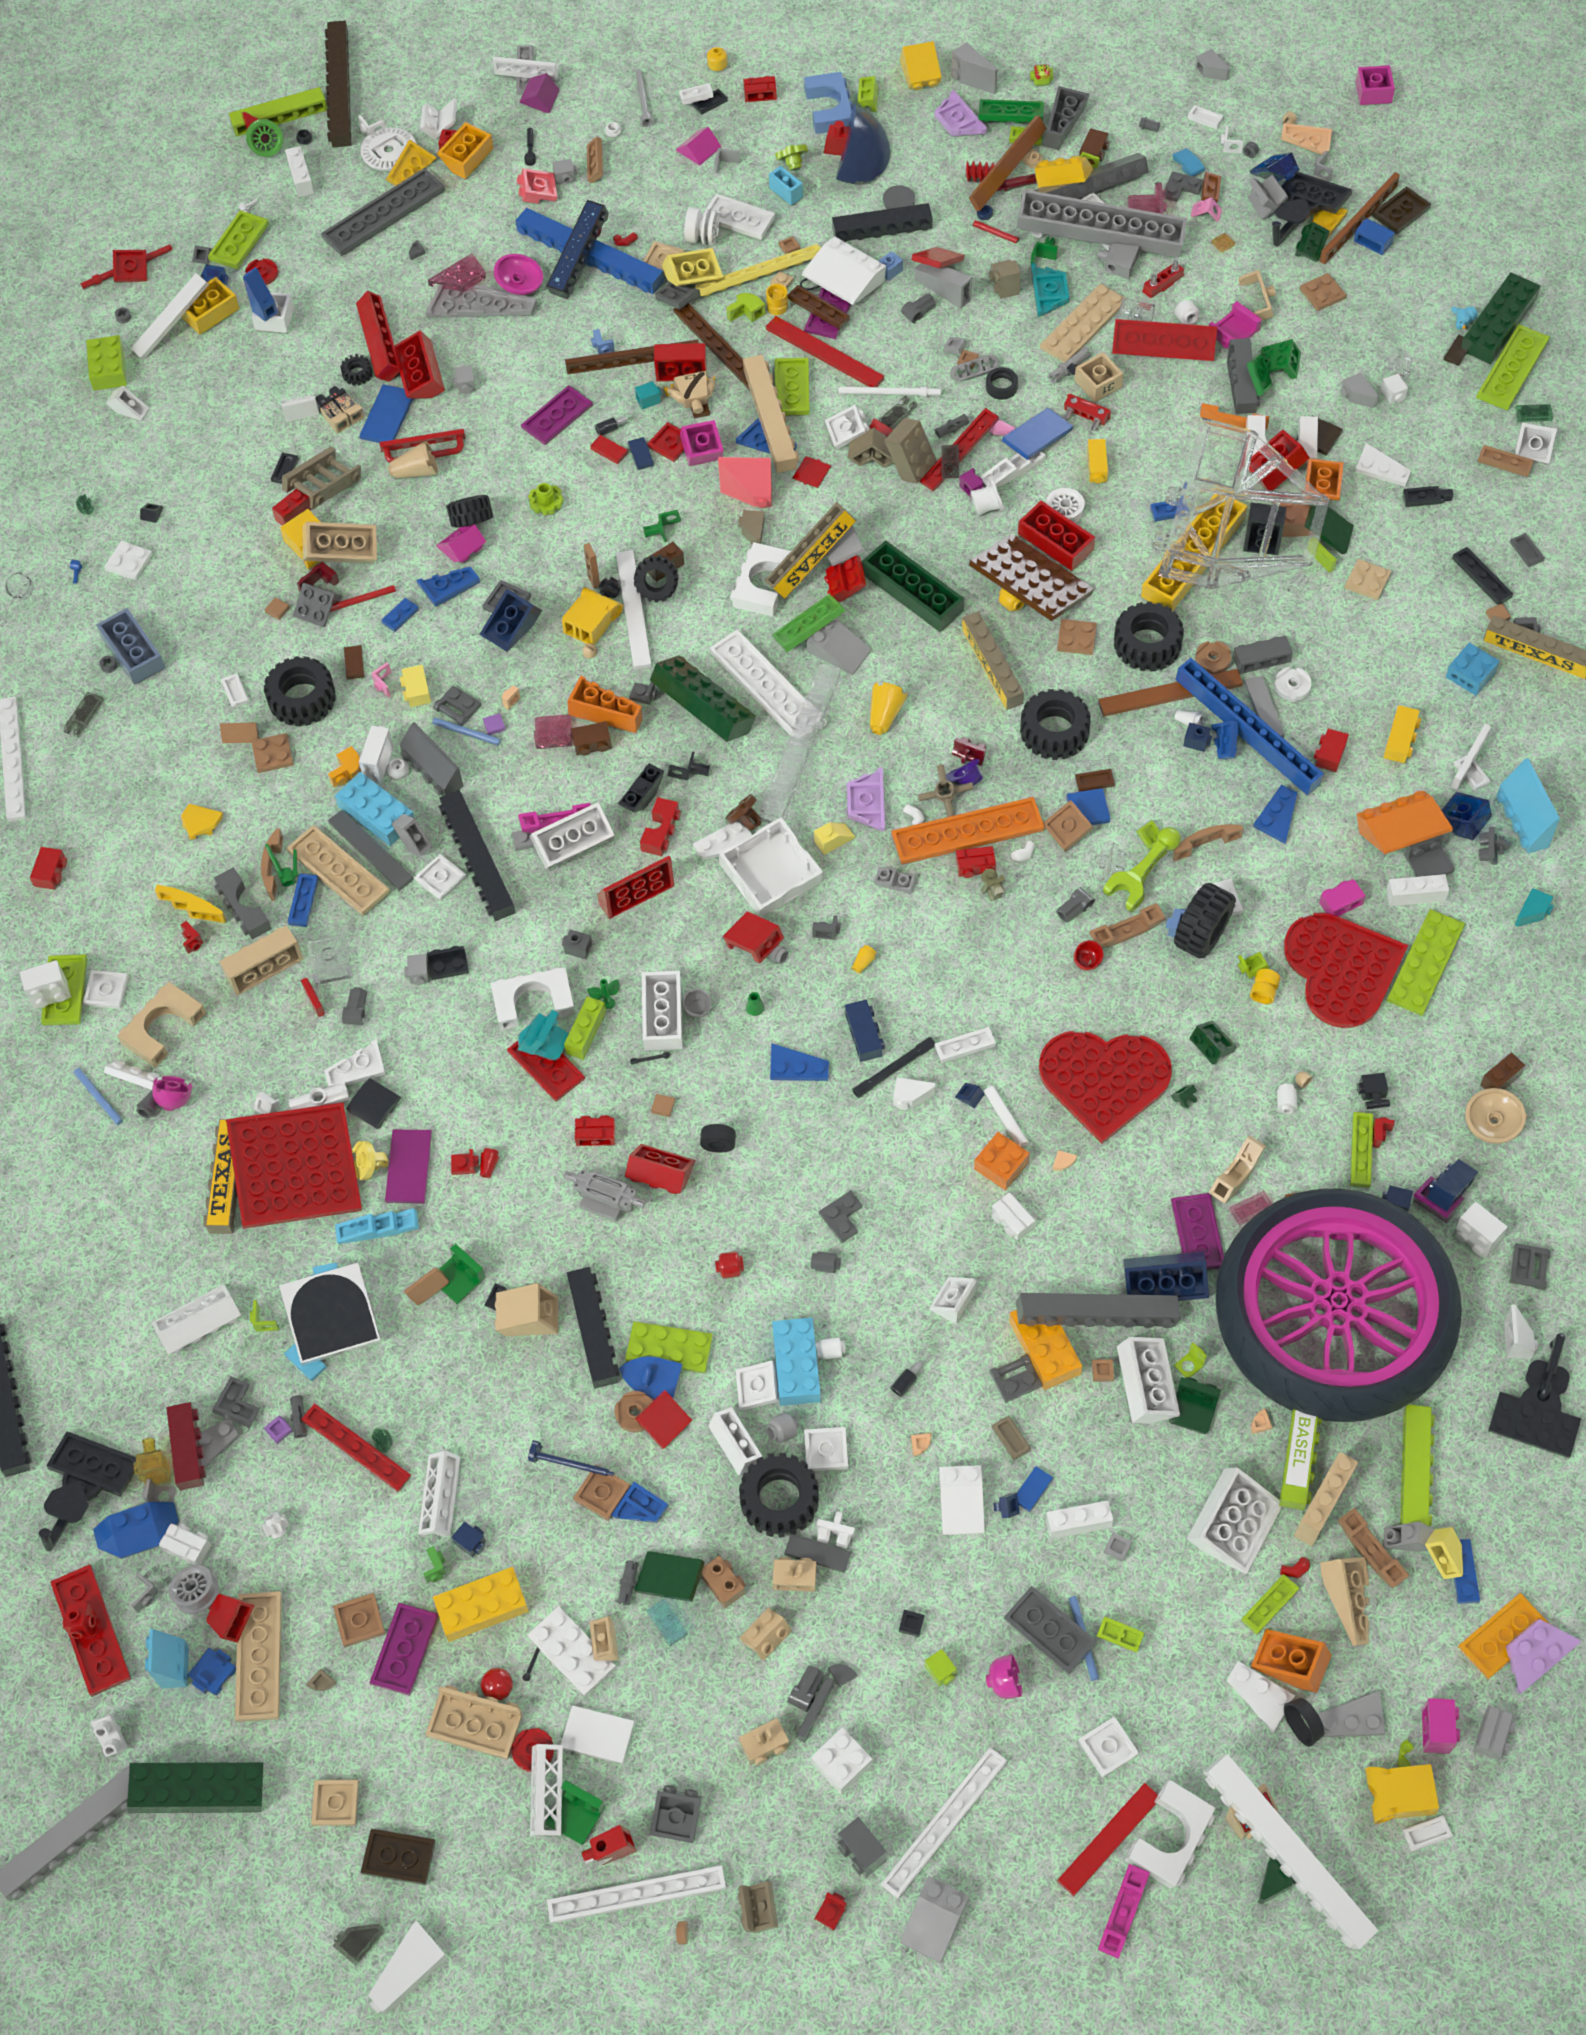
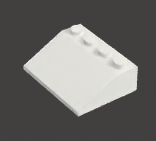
M834 236L821 247L802 272V276L854 305L885 282L886 265Z
M1238 1467L1224 1469L1191 1529L1187 1540L1203 1552L1247 1574L1282 1506H1279L1278 1498Z

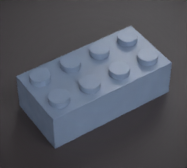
M128 608L96 624L101 638L134 685L165 668L161 655Z

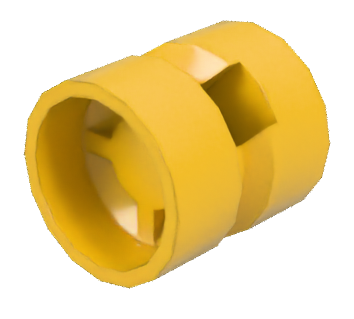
M772 284L766 290L767 310L770 314L782 315L788 309L787 289L782 284Z
M1259 969L1249 996L1255 1002L1265 1005L1272 1004L1281 977L1273 970Z

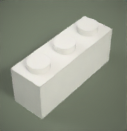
M301 146L286 149L285 153L298 197L314 194Z
M1446 874L1389 879L1386 893L1389 906L1444 902L1448 896L1449 888Z
M732 1407L714 1413L708 1427L737 1474L741 1476L748 1472V1466L751 1463L756 1465V1459L762 1457Z
M1102 1501L1047 1512L1046 1524L1050 1539L1112 1528L1113 1517L1109 1501Z

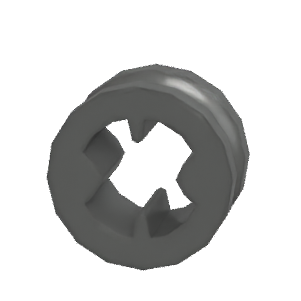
M1252 141L1248 142L1243 148L1244 155L1251 159L1259 152L1258 145Z
M121 307L115 311V317L119 323L130 321L131 315L127 308Z
M104 656L99 662L102 671L105 673H111L117 668L116 661L112 656Z

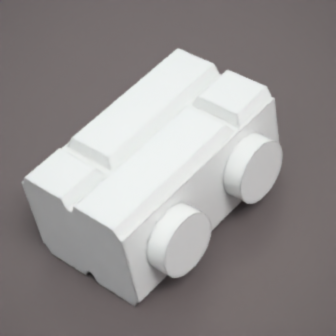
M1008 1193L1001 1200L993 1204L991 1216L996 1223H1001L1005 1227L1004 1230L1010 1238L1014 1237L1019 1241L1036 1227V1220L1011 1193Z
M179 1523L178 1526L170 1524L159 1546L163 1551L193 1565H200L211 1544L207 1540L208 1536L198 1531L194 1534L190 1532L189 1527Z

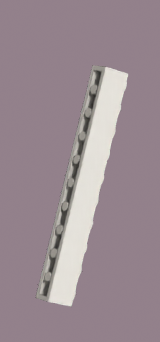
M1222 1754L1203 1772L1206 1776L1205 1781L1211 1788H1216L1221 1793L1220 1798L1228 1807H1233L1236 1811L1235 1816L1242 1824L1246 1823L1250 1827L1251 1835L1258 1842L1262 1841L1267 1847L1265 1849L1266 1853L1272 1859L1279 1861L1281 1864L1280 1869L1286 1876H1291L1296 1881V1888L1303 1895H1308L1312 1900L1310 1902L1312 1907L1317 1912H1322L1327 1918L1325 1921L1334 1931L1337 1929L1342 1935L1340 1938L1348 1948L1360 1949L1378 1932V1929L1228 1754Z

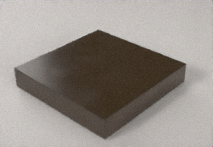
M1318 418L1317 452L1327 456L1343 429Z

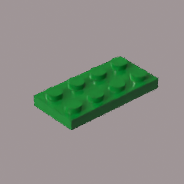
M980 99L978 120L984 122L999 121L1004 123L1011 121L1022 123L1031 122L1035 116H1040L1043 121L1044 102Z

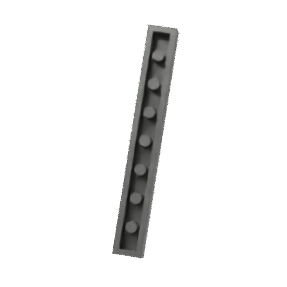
M1135 153L1094 168L1085 182L1041 187L1033 191L1077 199L1149 173L1146 156Z
M1020 1293L1016 1300L1018 1324H1025L1027 1326L1043 1324L1046 1326L1065 1325L1067 1327L1075 1325L1093 1327L1100 1325L1105 1327L1124 1326L1126 1328L1134 1326L1172 1328L1176 1326L1181 1318L1178 1296Z

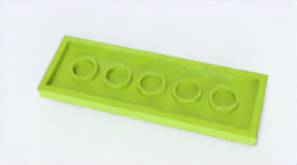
M1518 324L1478 391L1476 398L1508 411L1546 347L1550 336Z
M1429 909L1391 989L1387 1002L1423 1016L1465 926L1464 922Z

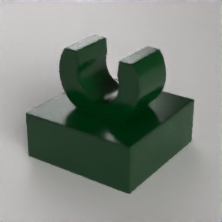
M1185 1085L1170 1095L1175 1102H1180L1183 1108H1189L1187 1104L1188 1098L1193 1103L1197 1102V1098L1193 1095L1197 1092L1194 1085Z

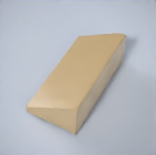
M610 1616L590 1621L594 1660H619L613 1620Z

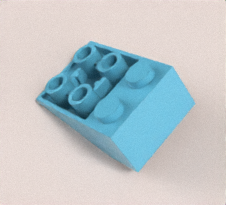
M150 1629L149 1636L146 1637V1648L149 1650V1656L145 1659L146 1671L149 1672L150 1676L153 1677L162 1689L187 1687L188 1643L185 1639Z

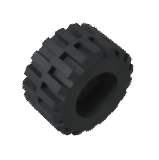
M488 495L471 496L446 505L451 527L470 526L488 521L494 517Z
M650 555L649 558H644L635 570L634 587H636L637 593H640L643 599L647 598L649 602L651 600H654L655 603L659 602V600L665 601L666 598L672 596L678 585L679 574L677 573V567L674 566L672 561L668 560L669 558L661 557L662 555ZM654 569L660 570L667 577L666 584L659 588L652 587L646 581V574Z

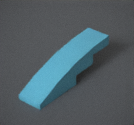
M412 1208L399 1213L390 1211L377 1216L368 1214L336 1224L337 1243L343 1244L387 1237L419 1229L417 1210Z

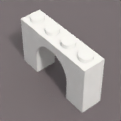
M1248 415L1246 419L1245 460H1249L1268 443L1265 437L1266 416ZM1300 416L1298 420L1297 442L1303 446L1310 459H1317L1318 417Z
M753 542L751 549L747 551L746 563L743 562L741 576H738L736 579V589L731 592L730 600L733 602V607L774 616L779 603L778 593L759 589L750 580L759 572L774 571L791 551Z
M557 967L545 972L538 971L526 976L519 975L507 980L500 979L491 983L500 1030L519 1027L516 1002L523 993L529 990L537 989L548 993L553 1000L555 1011L559 1013L557 1018L575 1015L565 967Z
M1168 1780L1163 1784L1155 1803L1176 1815L1182 1822L1185 1830V1839L1182 1847L1175 1853H1165L1138 1838L1134 1840L1124 1861L1150 1872V1877L1171 1889L1176 1885L1180 1886L1185 1877L1183 1871L1186 1865L1190 1866L1195 1858V1854H1193L1195 1847H1199L1205 1838L1203 1832L1206 1826L1210 1827L1215 1818V1815H1213L1215 1807L1173 1781Z

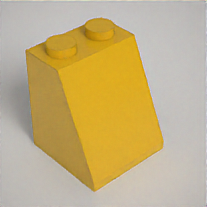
M934 41L902 47L900 63L909 89L920 90L923 86H938L942 77Z

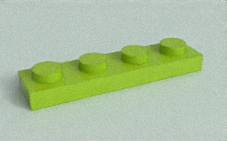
M1353 1112L1350 1186L1370 1188L1373 1139V1114Z

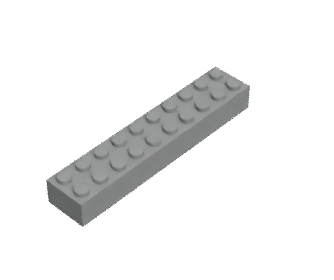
M1023 189L1016 229L1112 245L1113 243L1139 246V251L1180 257L1187 218Z

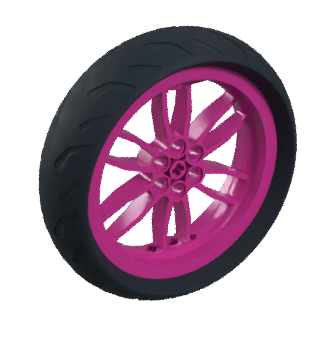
M1324 1188L1296 1193L1276 1201L1256 1214L1235 1236L1225 1253L1217 1278L1215 1296L1218 1325L1223 1341L1239 1370L1251 1384L1275 1403L1291 1411L1294 1409L1325 1421H1365L1385 1416L1407 1406L1423 1395L1438 1380L1452 1358L1458 1342L1462 1316L1461 1294L1456 1274L1445 1250L1425 1225L1401 1207L1372 1194L1341 1188ZM1304 1238H1323L1322 1260L1326 1279H1321L1302 1262L1280 1250ZM1329 1238L1332 1240L1345 1239L1347 1242L1346 1264L1343 1272L1334 1271L1329 1250ZM1353 1240L1366 1242L1381 1250L1393 1260L1375 1268L1358 1281H1352L1349 1278L1354 1254ZM1274 1258L1296 1272L1311 1287L1289 1281L1266 1267ZM1398 1267L1402 1269L1408 1280L1388 1288L1368 1291L1366 1288L1375 1279ZM1261 1278H1265L1285 1292L1307 1300L1310 1303L1288 1308L1266 1320H1262L1258 1302ZM1338 1282L1342 1285V1287H1337L1334 1285V1283ZM1413 1287L1418 1304L1416 1329L1413 1330L1393 1316L1366 1305L1388 1299ZM1316 1291H1322L1325 1295H1318ZM1351 1293H1357L1360 1297L1355 1298ZM1320 1309L1325 1314H1318L1316 1310ZM1351 1312L1359 1313L1360 1317L1352 1315ZM1308 1316L1310 1319L1300 1329L1277 1341H1274L1266 1328L1289 1319ZM1334 1320L1341 1321L1343 1325L1335 1324ZM1365 1320L1386 1326L1411 1340L1405 1350L1399 1348L1381 1336ZM1318 1326H1323L1327 1329L1322 1353L1323 1369H1313L1300 1363L1288 1355L1282 1347L1300 1340ZM1350 1328L1356 1329L1375 1346L1397 1357V1359L1373 1372H1355L1354 1346ZM1332 1336H1342L1347 1355V1371L1343 1369L1331 1370V1367H1329Z

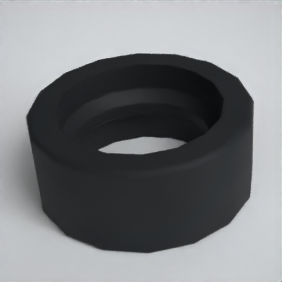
M998 367L987 374L986 391L991 397L1005 400L1016 394L1018 376L1013 370ZM998 378H1004L1011 381L1012 385L1007 388H997L992 382Z

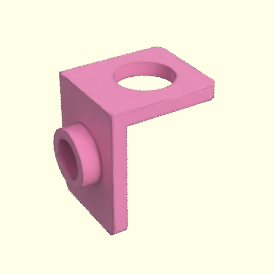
M1211 197L1194 204L1191 217L1208 212L1215 221H1219L1222 209ZM1213 206L1217 210V215L1213 211Z
M385 663L372 672L371 675L376 690L378 692L382 691L387 697H390L389 688L382 681V679L391 674L390 665ZM386 669V672L379 676L380 672Z

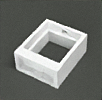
M371 726L359 759L362 773L373 782L379 784L383 782L387 765L394 750L388 728Z

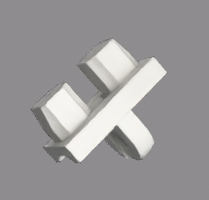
M838 1511L836 1512L834 1523L818 1519L817 1541L828 1544L830 1535L838 1536L836 1546L847 1549L851 1539L854 1540L855 1528L841 1525L843 1513Z

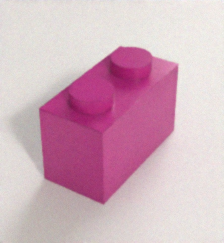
M1351 879L1341 882L1333 889L1329 888L1323 891L1319 904L1326 913L1339 917L1363 905L1366 895L1356 881Z

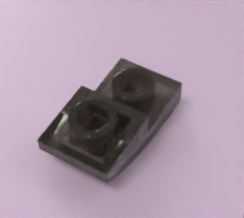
M959 445L941 446L942 479L959 478Z

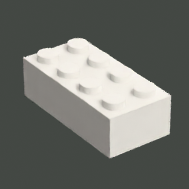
M599 802L532 833L530 838L545 869H549L612 839L615 835Z
M680 971L642 972L644 1051L683 1049Z

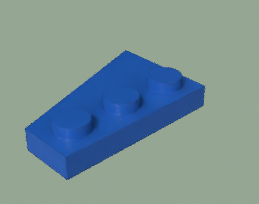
M471 567L450 571L446 575L439 576L437 574L433 575L430 579L423 580L421 578L416 581L436 607L480 583V578Z
M1281 784L1253 824V827L1286 844L1297 792Z

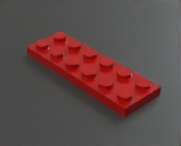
M1115 319L1112 354L1214 361L1217 326Z
M89 1564L50 1581L62 1618L66 1615L68 1604L88 1603L96 1612V1624L93 1627L91 1636L75 1639L69 1635L89 1695L93 1697L131 1680V1675L92 1566Z

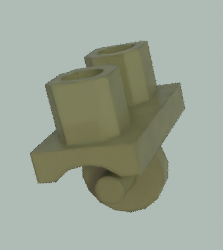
M986 869L981 875L984 883L981 892L983 894L987 893L990 901L1001 898L1002 894L1005 893L1002 885L1005 878L1003 875L998 878L995 870Z

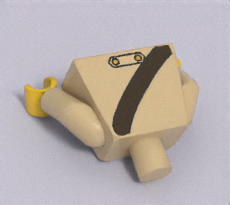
M706 371L674 377V386L670 384L671 387H664L665 395L671 396L678 403L683 404L684 408L692 407L693 412L699 414L703 412L702 405L707 404L708 398L713 394L715 376L709 379L706 377Z

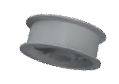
M192 1565L182 1569L175 1575L169 1586L170 1599L185 1614H197L206 1610L213 1604L219 1592L217 1579L208 1568L202 1565Z

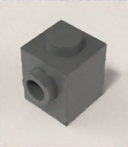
M570 929L568 935H565L562 940L565 954L586 959L592 946L591 935Z

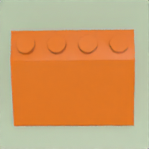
M1416 791L1412 795L1399 797L1395 801L1380 804V806L1367 808L1363 812L1357 813L1359 833L1383 854L1453 831L1452 826L1434 798L1425 791Z

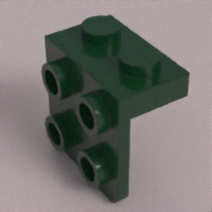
M1181 1377L1176 1394L1180 1416L1168 1419L1169 1423L1201 1434H1207L1221 1390L1212 1384L1205 1385L1199 1383L1191 1377Z

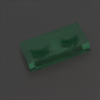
M1551 404L1516 405L1517 422L1552 421L1553 419Z

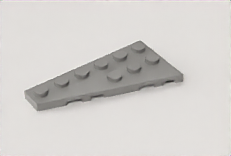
M444 276L426 311V317L532 315L537 305V298L517 295Z

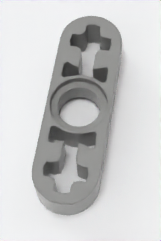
M986 355L955 365L950 370V376L953 380L961 381L997 368L998 359L994 355ZM988 358L993 360L991 367L990 365L982 366V363L988 362ZM972 363L978 365V371L975 373L970 370ZM957 368L958 370L966 369L967 371L961 373L960 377L958 375H955V372H957Z

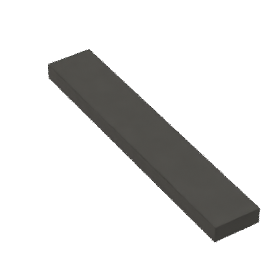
M343 810L328 820L329 824L399 891L414 880L393 857Z

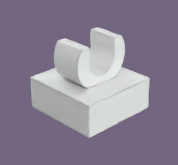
M260 1092L257 1094L254 1110L260 1114L273 1113L278 1107L279 1099L274 1100L271 1098V1094Z

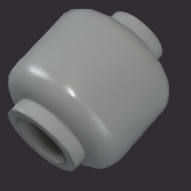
M782 1413L769 1420L767 1432L773 1441L783 1443L797 1435L799 1424L794 1416Z

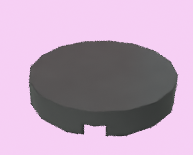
M903 185L892 186L884 192L883 204L886 209L911 206L915 204V194L909 187Z

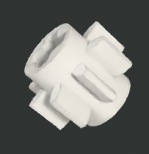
M275 1512L264 1518L265 1524L262 1527L266 1537L271 1535L273 1539H276L286 1534V1527L289 1524L284 1514L280 1516L278 1512Z

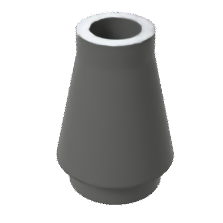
M152 1090L137 1104L136 1111L144 1118L153 1116L158 1105L154 1101Z

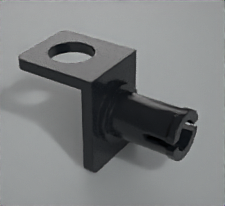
M692 751L688 769L670 765L667 776L688 780L689 774L696 773L708 777L710 765L694 762L695 752ZM673 771H680L682 774H675Z

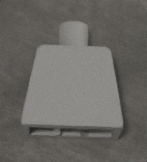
M1113 243L1109 251L1100 249L1098 259L1105 261L1106 271L1129 280L1138 259L1139 246Z

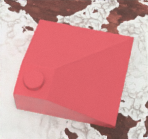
M718 457L721 493L754 507H772L771 458Z

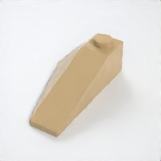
M1365 1557L1320 1562L1324 1586L1352 1645L1369 1644V1619L1364 1614L1365 1606L1369 1605V1598L1364 1597V1585L1369 1586Z

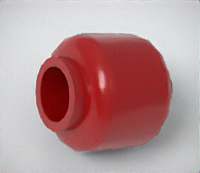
M736 1251L720 1253L719 1260L715 1261L716 1273L720 1272L723 1279L740 1277L741 1272L744 1271L743 1256H739V1253Z

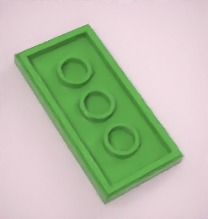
M828 594L777 630L772 636L786 652H789L844 613L845 609Z

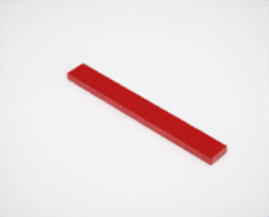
M777 316L766 325L767 331L868 387H878L884 380L883 374Z

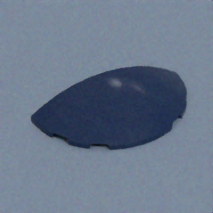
M854 103L849 121L850 129L845 149L841 155L836 180L855 184L857 181L868 183L886 169L890 159V144L880 122L867 109Z

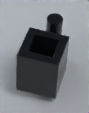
M1385 1073L1361 1075L1360 1081L1357 1083L1358 1095L1361 1094L1363 1101L1372 1100L1365 1102L1366 1110L1390 1107L1389 1099L1381 1100V1098H1386L1388 1093Z

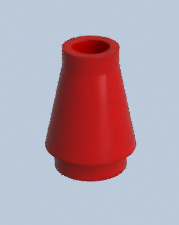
M484 1148L483 1152H481V1177L491 1178L500 1158L498 1156L499 1151Z

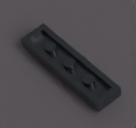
M1468 547L1453 554L1452 559L1497 605L1512 598L1513 593Z

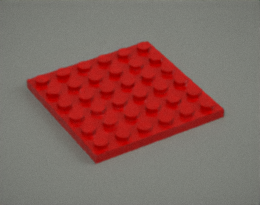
M343 1102L226 1119L243 1229L362 1211Z

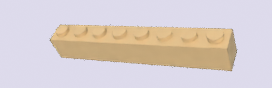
M763 354L743 358V370L776 472L781 473L797 469V462L799 461L798 452L793 449L795 444L793 438L789 437L791 435L789 425H785L786 416L784 412H781V400L776 397L778 396L777 388L772 385L774 383L772 373H768V361L764 360Z

